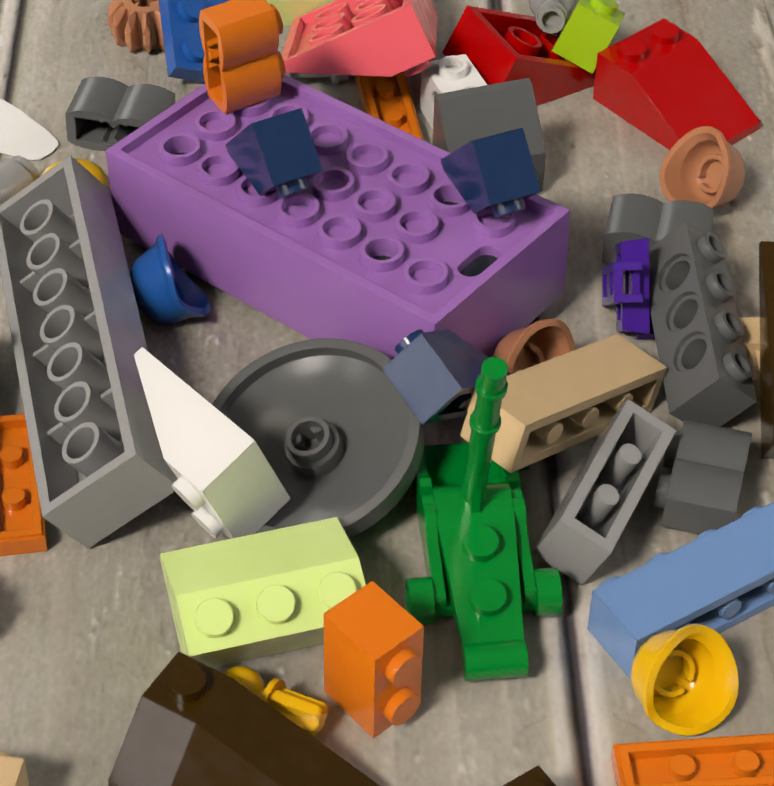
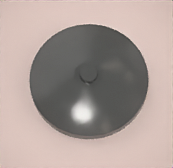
M335 338L303 340L277 348L259 357L238 372L222 389L212 405L256 441L291 498L256 533L337 517L350 539L377 523L400 501L414 480L421 463L425 444V424L422 425L382 370L391 361L390 358L370 346L350 340Z

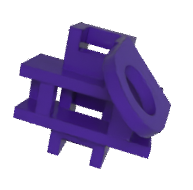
M649 238L623 241L616 244V262L602 267V306H616V331L636 334L637 340L655 339L649 305Z

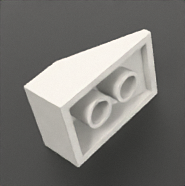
M141 347L134 354V358L163 458L178 478L171 485L172 488L194 510L191 513L194 519L213 538L217 539L222 533L230 539L255 534L291 499L256 441L152 354Z

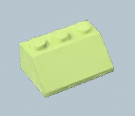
M337 517L160 553V561L181 653L211 668L323 644V613L366 585L359 557Z

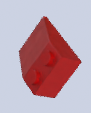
M466 6L442 52L445 56L466 54L487 85L529 78L533 85L537 106L593 87L595 82L596 69L592 74L552 52L562 30L554 34L546 33L538 27L534 16Z
M664 18L598 52L593 99L668 150L685 134L702 126L717 128L731 145L760 129L761 121L699 40Z

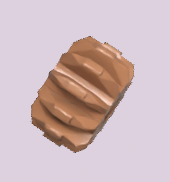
M112 0L108 4V27L111 29V35L115 38L117 46H128L129 51L132 53L138 50H146L149 54L153 49L165 51L159 0Z

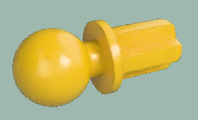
M235 666L223 673L235 679L314 737L321 733L328 714V707L324 702L286 689L285 681L279 678L272 679L267 687H265L262 677L255 670L246 666Z

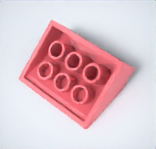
M432 0L331 1L293 19L281 54L285 63L286 73L392 77L403 72L406 77L415 75L427 69L431 65L430 60L436 57L438 12Z

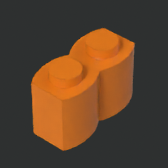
M230 0L202 9L199 14V30L205 54L203 58V74L208 97L224 114H228L279 96L282 86L281 78L285 76L286 68L284 60L278 51L279 35L283 32V22L278 9L265 0Z

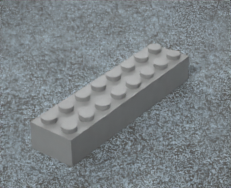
M69 155L0 205V273L42 517L86 548H90L175 492L171 485L178 478L163 458L134 358V354L141 347L147 351L148 349L110 190Z

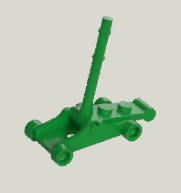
M490 357L484 360L481 373L476 380L475 391L477 398L475 410L470 415L469 425L471 427L469 443L424 445L421 463L412 481L427 577L406 578V609L422 625H434L435 617L454 616L465 681L527 677L529 664L527 646L524 640L522 611L533 610L535 617L560 616L563 604L562 585L557 567L533 569L527 531L526 506L520 487L519 472L509 473L491 459L496 433L501 427L500 410L502 399L508 390V382L506 380L508 366L499 357ZM528 465L519 470H529L531 465Z

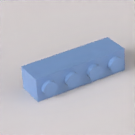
M774 502L764 507L756 506L751 508L740 519L717 530H706L693 542L670 553H659L651 558L646 565L621 577H610L603 581L597 589L592 590L587 629L629 678L633 659L640 646L655 634L665 630H679L690 624H703L721 633L774 606Z

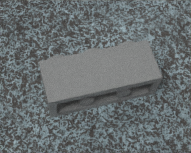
M627 399L599 434L534 549L533 554L551 566L557 567L559 571L580 585H583L613 551L670 444L676 429Z

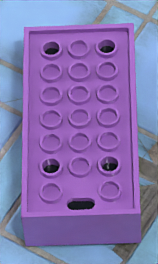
M287 75L281 78L282 86L279 96L228 114H224L208 97L206 86L203 84L105 150L111 197L119 231L122 236L146 249H150L155 244L156 237L163 234L167 241L168 251L182 269L309 339L335 338L359 342L376 349L393 360L398 355L394 350L396 345L412 332L422 329L424 332L449 329L490 358L494 355L498 343L506 334L528 326L565 293L569 209L535 194L524 200L525 210L494 218L492 209L473 213L443 170L440 159L449 155V152ZM302 108L323 171L308 180L310 188L303 192L279 199L277 190L259 195L230 157L225 144L253 122Z

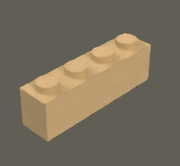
M615 334L508 375L506 377L508 390L502 399L500 410L501 427L496 433L491 459L509 473H512L598 436L627 399L651 413L667 367L619 334ZM475 389L471 394V398L467 401V415L460 434L468 442L471 434V427L469 425L470 415L475 410L477 398Z

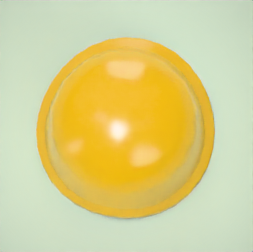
M690 624L679 630H665L655 634L640 646L633 659L630 674L633 691L644 707L647 717L666 731L683 736L705 733L719 725L730 714L736 703L739 680L735 659L723 637L708 626Z

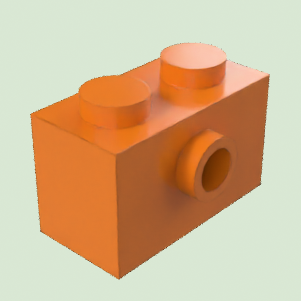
M371 581L323 613L324 692L374 739L390 726H399L408 721L417 711L419 705H421L424 626L374 581Z

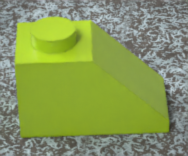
M579 0L562 29L552 52L593 74L596 69L598 52L608 48L620 27L625 12L618 9L619 5L614 0Z

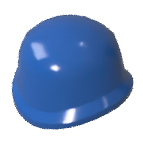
M163 234L158 235L155 244L131 265L130 278L137 305L148 318L161 325L172 324L191 317H204L211 312V303L207 295L168 251L167 241Z

